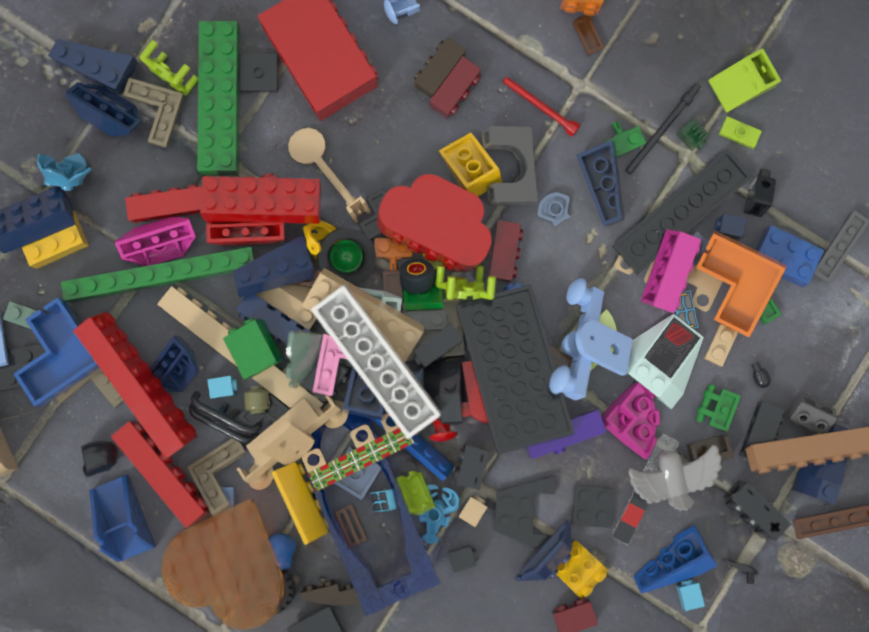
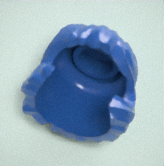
M274 533L265 540L259 552V559L266 564L274 565L275 568H280L281 570L289 569L292 565V555L296 549V541L287 534Z

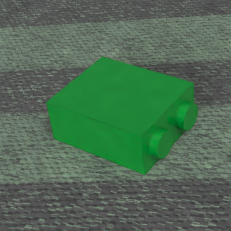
M248 319L244 322L243 327H235L229 330V335L223 338L244 380L250 379L283 361L262 319Z

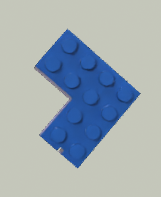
M56 298L44 306L45 311L38 310L25 319L46 351L13 374L34 407L44 406L100 368L73 332L81 323L67 302L61 298Z

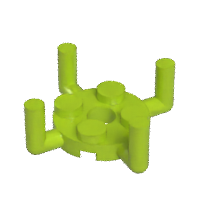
M151 40L140 54V60L149 67L151 72L155 73L162 80L169 82L170 86L183 93L184 96L188 95L198 82V78L193 75L186 85L183 86V78L191 68L184 64L177 74H174L163 63L168 57L164 52H161L157 58L151 59L149 56L158 46L154 40Z
M437 265L436 286L437 288L445 289L448 300L455 298L467 299V296H473V299H494L496 277L488 276L487 291H484L483 265L476 267L474 282H468L467 278H456L455 276H448V281L444 282L445 266Z

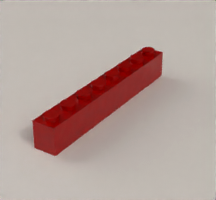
M269 173L262 175L261 178H278V176ZM189 185L187 189L181 190L178 187L169 188L167 192L154 190L150 191V194L147 195L134 193L131 194V197L125 198L127 217L131 223L199 214L202 186Z

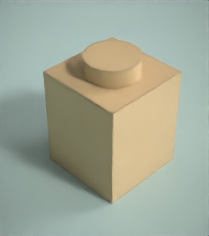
M477 495L474 498L470 496L458 517L476 527L487 509V506L484 505L486 501Z

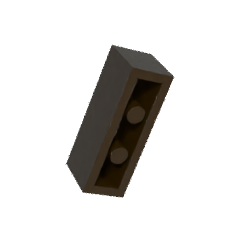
M449 37L438 44L435 55H431L427 59L424 70H419L414 77L415 87L430 98L434 96L462 56H466V49Z

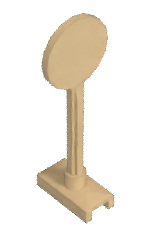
M304 128L295 132L288 144L291 157L300 164L316 163L346 200V209L356 225L359 223L357 217L363 212L370 215L371 211L365 200L361 196L357 199L352 197L323 161L322 156L326 150V142L322 134L312 128Z

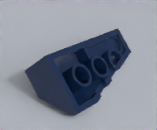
M833 424L827 433L851 429ZM845 457L840 462L826 460V463L821 465H814V462L808 463V466L802 467L797 471L791 490L826 503L836 504L848 457Z

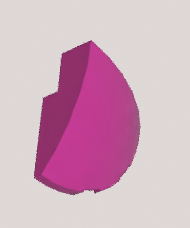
M636 381L605 410L601 418L604 426L615 437L639 456L648 459L657 441L655 433L656 427L660 425L659 410L655 408L653 400L655 395Z

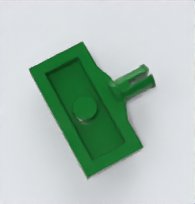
M619 121L612 124L616 135L605 141L613 140L615 142L617 157L646 144L639 126L623 131Z

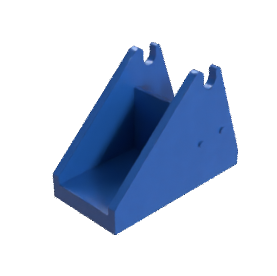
M129 475L122 476L89 490L93 535L95 541L99 542L100 552L120 562L156 547Z

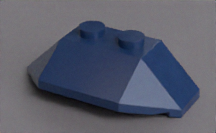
M77 82L65 93V96L80 118L112 137L130 134L141 124V118L136 105L104 86L83 85V83Z
M175 335L152 364L150 371L161 381L165 391L182 392L199 372L193 349L182 337Z
M568 519L515 576L517 581L546 580L548 577L552 579L559 571L557 567L560 563L565 564L572 557L569 554L572 551L571 522Z

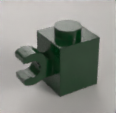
M694 118L677 133V136L692 152L695 148L701 149L707 143L705 139L709 134Z

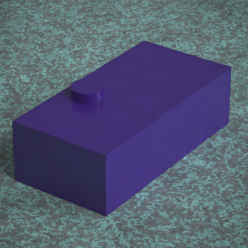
M593 410L571 418L574 435L526 447L529 458L534 459L553 451L556 455L566 451L565 447L606 433L599 410Z

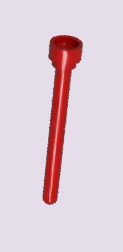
M505 77L503 79L505 85L565 127L564 130H566L569 136L573 137L581 125L578 122L568 121L510 78Z

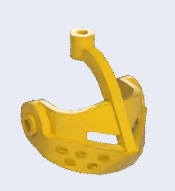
M320 221V224H307L303 226L306 247L316 260L317 254L321 251L318 240H323L330 232L337 230L333 225ZM312 230H317L318 233H312Z

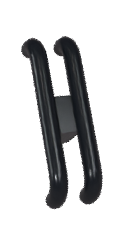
M195 391L192 394L189 414L195 420L244 444H249L259 436L258 431L262 428L261 422H256L253 426H247L235 420L239 409L234 408L227 416L224 413L228 410V403L225 402L217 411L199 401L201 396L199 391ZM196 409H198V410H200V411H202V412H204V413H206V414H208V415L214 417V419H211V418H209V417H207V416H205V415H203V414L197 412ZM232 426V427L238 429V430L241 431V432H244V433H247V434H252V435H250V436L242 435V434H240V433H238V432H236V431L230 429L229 427Z

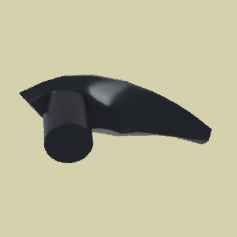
M723 559L730 566L746 574L747 584H754V575L758 574L755 568Z

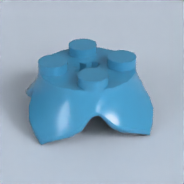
M81 153L67 156L61 163H57L56 159L46 155L38 154L37 165L44 176V184L47 186H60L62 190L71 191L74 186L82 185L87 174L92 171L91 167L86 169L87 163Z

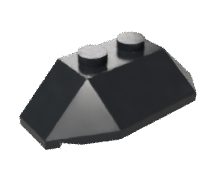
M464 355L444 357L424 369L423 388L441 411L438 419L442 424L463 423L464 373L462 362L465 361Z

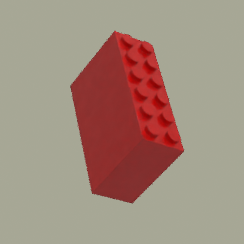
M283 0L257 17L264 32L320 121L378 87L377 80L379 79L375 67L372 64L369 65L365 51L362 48L359 50L355 35L353 33L349 34L348 25L345 19L339 16L338 9L333 1Z

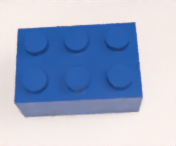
M772 225L765 229L756 248L757 251L788 265L781 278L800 287L809 285L824 252L823 249Z

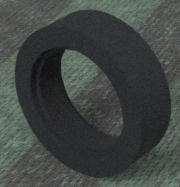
M342 228L330 232L321 241V251L317 254V263L320 271L325 268L353 285L360 284L370 276L375 266L376 252L371 240L365 234L355 229ZM343 238L357 241L362 246L365 255L361 269L350 276L336 274L328 263L330 247L336 241Z

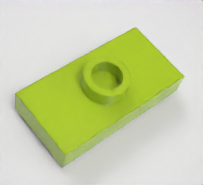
M727 116L718 135L754 149L762 131Z

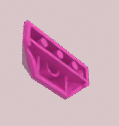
M168 217L133 228L117 239L115 245L122 260H128L142 266H149L184 256L196 235L189 218Z

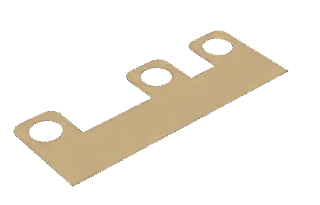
M619 255L615 262V268L626 274H632L633 270L631 268L623 269L620 266L622 258ZM655 260L650 264V267L644 277V281L646 284ZM694 265L686 281L698 287L692 299L694 307L706 312L709 311L723 281L697 269V265ZM705 294L708 296L709 303L706 306L698 305L697 297L699 295Z

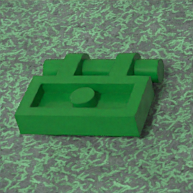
M709 384L707 391L704 390V399L701 407L698 406L696 420L703 423L705 416L710 417L708 425L728 432L741 396L725 389H721L719 395L714 394L716 386ZM711 400L716 401L713 411L708 410Z

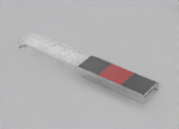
M662 433L643 472L653 473L660 471V454L669 450L676 451L680 442ZM633 490L610 537L629 546L649 506L647 501L642 499L635 490Z

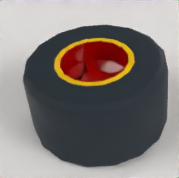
M414 258L407 260L400 266V285L405 291L423 293L430 290L434 285V267L429 261Z

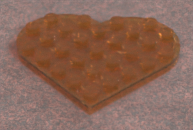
M248 499L215 517L213 516L182 531L171 540L164 552L161 566L164 585L169 594L182 605L194 608L211 606L215 615L224 624L241 630L253 629L264 625L278 611L277 608L284 593L283 577L253 499Z

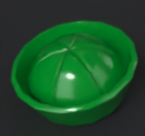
M351 240L337 242L330 251L331 264L340 272L349 273L355 271L363 260L361 247Z

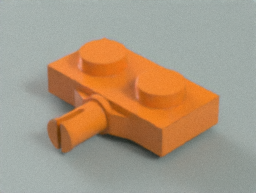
M374 238L376 258L390 260L389 271H393V264L394 271H397V260L403 258L412 259V252L407 250L408 246L403 244L396 245L390 241V238Z

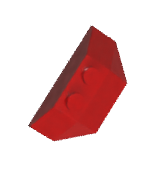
M209 221L206 224L207 244L251 246L269 245L285 240L284 223Z

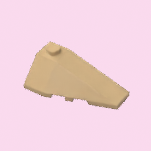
M290 284L255 294L311 332L319 321L313 312L302 307L311 290L309 287Z

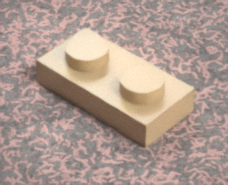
M719 324L703 359L722 367L738 332Z

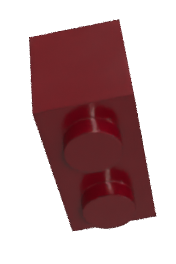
M580 598L573 601L574 604L566 606V604L555 607V611H552L558 632H578L598 625L589 599Z

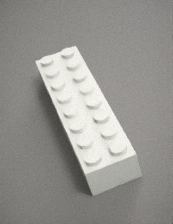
M346 284L311 309L408 439L441 415L439 408Z

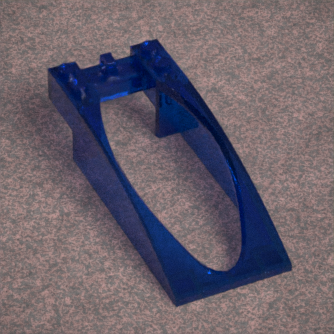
M348 414L343 426L352 431L362 425H368L374 438H379L370 418ZM324 424L311 434L314 443L308 452L314 449L321 451L322 436L327 428ZM360 430L356 433V437L361 442H364L368 438V433L365 430ZM311 454L307 459L308 464L311 466L317 465L320 461L317 454ZM387 457L377 462L390 483L399 507L404 531L405 555L412 571L380 586H377L370 570L371 564H363L339 532L328 506L324 488L316 492L308 474L324 518L366 617L413 594L440 584V579L426 550L422 535L413 515L409 512Z

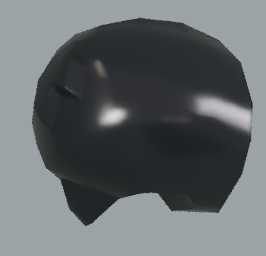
M94 441L81 446L85 477L105 471L108 472L117 463L118 449L112 442Z

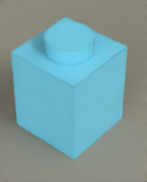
M233 376L207 379L210 399L236 396L238 382L237 379L234 380Z
M686 579L681 581V584L676 585L682 609L688 611L705 606L698 582Z

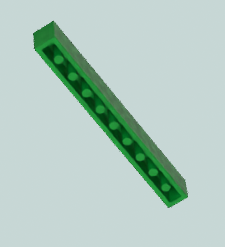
M252 247L63 281L61 282L63 299L66 302L74 303L233 273L232 271L255 260V250Z

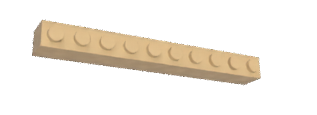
M171 286L157 305L236 365L223 340L225 336L229 335L228 331L233 328L226 322L222 324L216 320L218 316L210 310L205 312L201 308L203 305L193 298L191 301L187 298L186 295L188 293L182 288L178 287L176 289ZM274 365L252 377L290 408H293L303 398L307 399L314 410L319 407L322 409L325 405L321 399L307 391V388L303 385H300L298 388H291L288 384L292 379L287 378L285 368L280 370Z

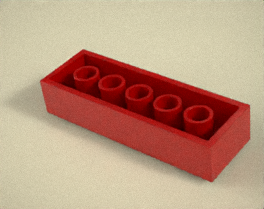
M203 176L200 214L204 221L320 224L322 190L320 179Z
M129 421L111 436L185 528L193 526L210 512L203 497H200L196 492L198 491L196 485L186 480L184 477L186 475L179 466L176 467L172 463V456L167 459L139 421Z

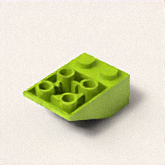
M762 48L712 77L708 82L725 112L728 113L775 88L781 82V79Z

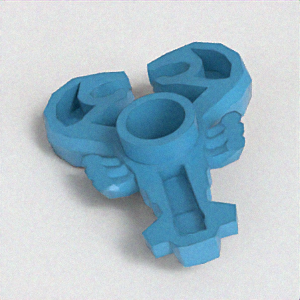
M427 484L433 499L437 496L438 492L431 493V490L439 489L440 487L435 484ZM443 487L442 489L449 493V497L442 493V498L448 506H445L440 499L435 500L434 504L436 507L419 516L420 522H427V534L423 535V540H426V543L434 544L439 542L440 539L436 534L441 526L447 527L450 517L445 516L455 512L460 507L461 500L459 494L449 487Z

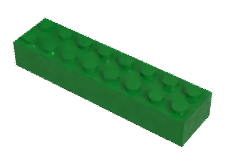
M199 21L197 171L202 176L239 175L240 27L237 21Z

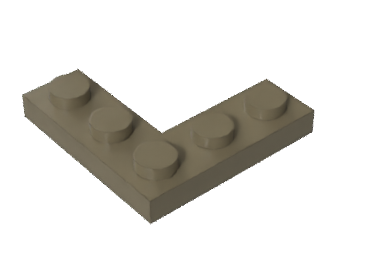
M129 78L123 94L124 97L159 107L148 142L168 148L184 94Z
M100 368L56 397L58 402L63 404L86 383L92 380L114 408H117L124 402Z
M233 438L187 467L214 517L231 507L215 474L247 454L242 443Z

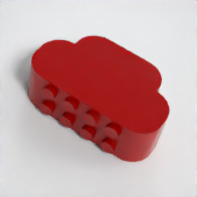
M432 174L418 177L413 182L411 188L397 186L390 189L385 194L377 214L379 230L383 235L390 238L392 243L408 246L407 250L415 254L418 252L424 254V258L431 262H441L445 269L449 271L453 269L466 273L475 270L486 257L492 242L490 231L481 223L484 215V207L481 200L475 194Z

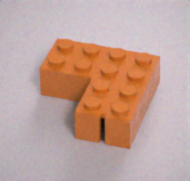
M716 231L713 233L706 247L707 251L703 253L696 268L731 285L714 320L750 337L788 265Z

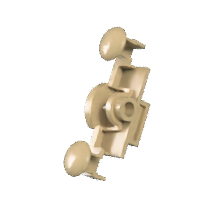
M326 395L325 397L329 403L323 410L320 407L314 410L307 399L303 398L246 446L255 461L249 471L241 468L237 469L243 480L249 483L253 489L262 490L267 488L273 480L271 472H273L272 466L280 462L283 465H287L302 458L313 446L314 439L311 434L323 424L329 428H338L346 422L348 413L343 411L344 403Z

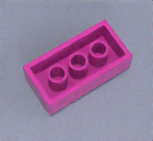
M666 229L640 302L672 313L675 312L680 305L679 298L681 293L686 288L687 276L693 269L694 257L700 250L701 239L680 231Z

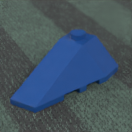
M695 525L677 534L673 538L674 541L667 548L664 547L660 550L661 554L655 560H650L634 576L641 594L699 576L718 566Z

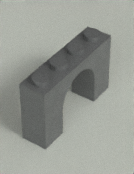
M489 126L482 130L483 149L509 151L516 157L520 167L519 177L515 183H493L487 186L488 206L531 205L538 202L539 191L536 186L537 171L535 170L534 163L536 155L533 151L534 135L532 128L525 126Z

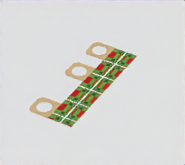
M386 413L383 415L381 422L387 434L375 439L369 426L362 425L352 430L350 434L357 449L327 464L319 449H314L304 454L302 460L317 492L413 444L412 438L408 439L398 425L389 427L386 424V419L390 414ZM360 430H365L368 433V438L364 442H359L356 439V433ZM311 454H317L320 458L319 463L315 466H311L307 462Z

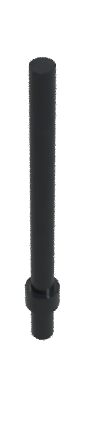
M695 83L688 93H684L680 98V103L625 169L627 173H633L684 108L692 103L693 97L701 88L698 83Z

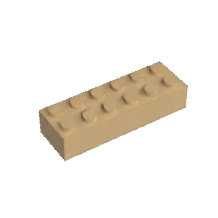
M323 268L302 307L312 312V308L346 284L405 363L423 334L425 326Z

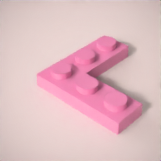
M323 334L313 392L332 396L340 358H348L330 334Z

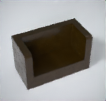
M720 435L686 444L691 462L704 455L713 445L718 447L721 461L734 458L728 435Z

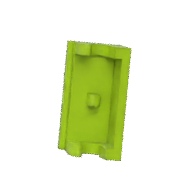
M410 471L409 476H399L396 478L410 514L420 516L436 507L422 472Z

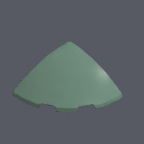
M303 331L290 332L287 357L291 359V363L287 365L286 376L288 379H292L288 384L291 388H298L316 365L320 356L323 334Z

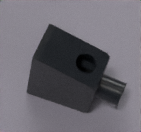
M760 169L759 175L750 183L743 213L762 217L772 206L776 180L770 178V170Z

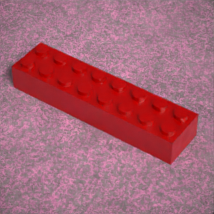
M104 312L92 316L73 330L166 459L198 437L195 428L185 419L183 411L174 404L172 396L163 389L161 381L150 371V366L142 360L137 348L131 345L126 333L118 327L115 318L111 314Z

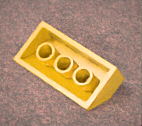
M295 461L271 472L304 544L306 545L329 533L330 522L326 516L323 517L320 511L323 509L319 499H315L312 494L314 488L311 482H307L304 477L306 471L303 464H298V461Z

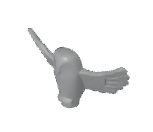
M713 445L697 460L683 464L680 455L676 451H665L660 454V471L645 473L630 468V481L634 486L635 492L640 494V497L645 499L648 504L668 500V504L674 507L675 510L687 511L694 504L688 493L697 490L702 491L705 487L713 486L714 480L718 477V472L722 467L720 464L721 456L719 455L718 447Z

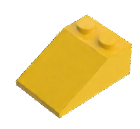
M471 132L439 150L440 155L458 185L477 197L487 192V186L493 183H503L499 168Z

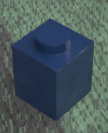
M723 214L716 219L714 229L732 239L739 240L743 237L746 218Z

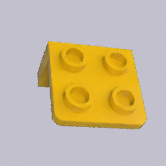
M574 541L572 543V551L569 553L572 557L565 564L560 563L557 567L559 571L556 575L580 598H584L592 593L593 588L598 582L600 583L606 578L609 570L578 541Z

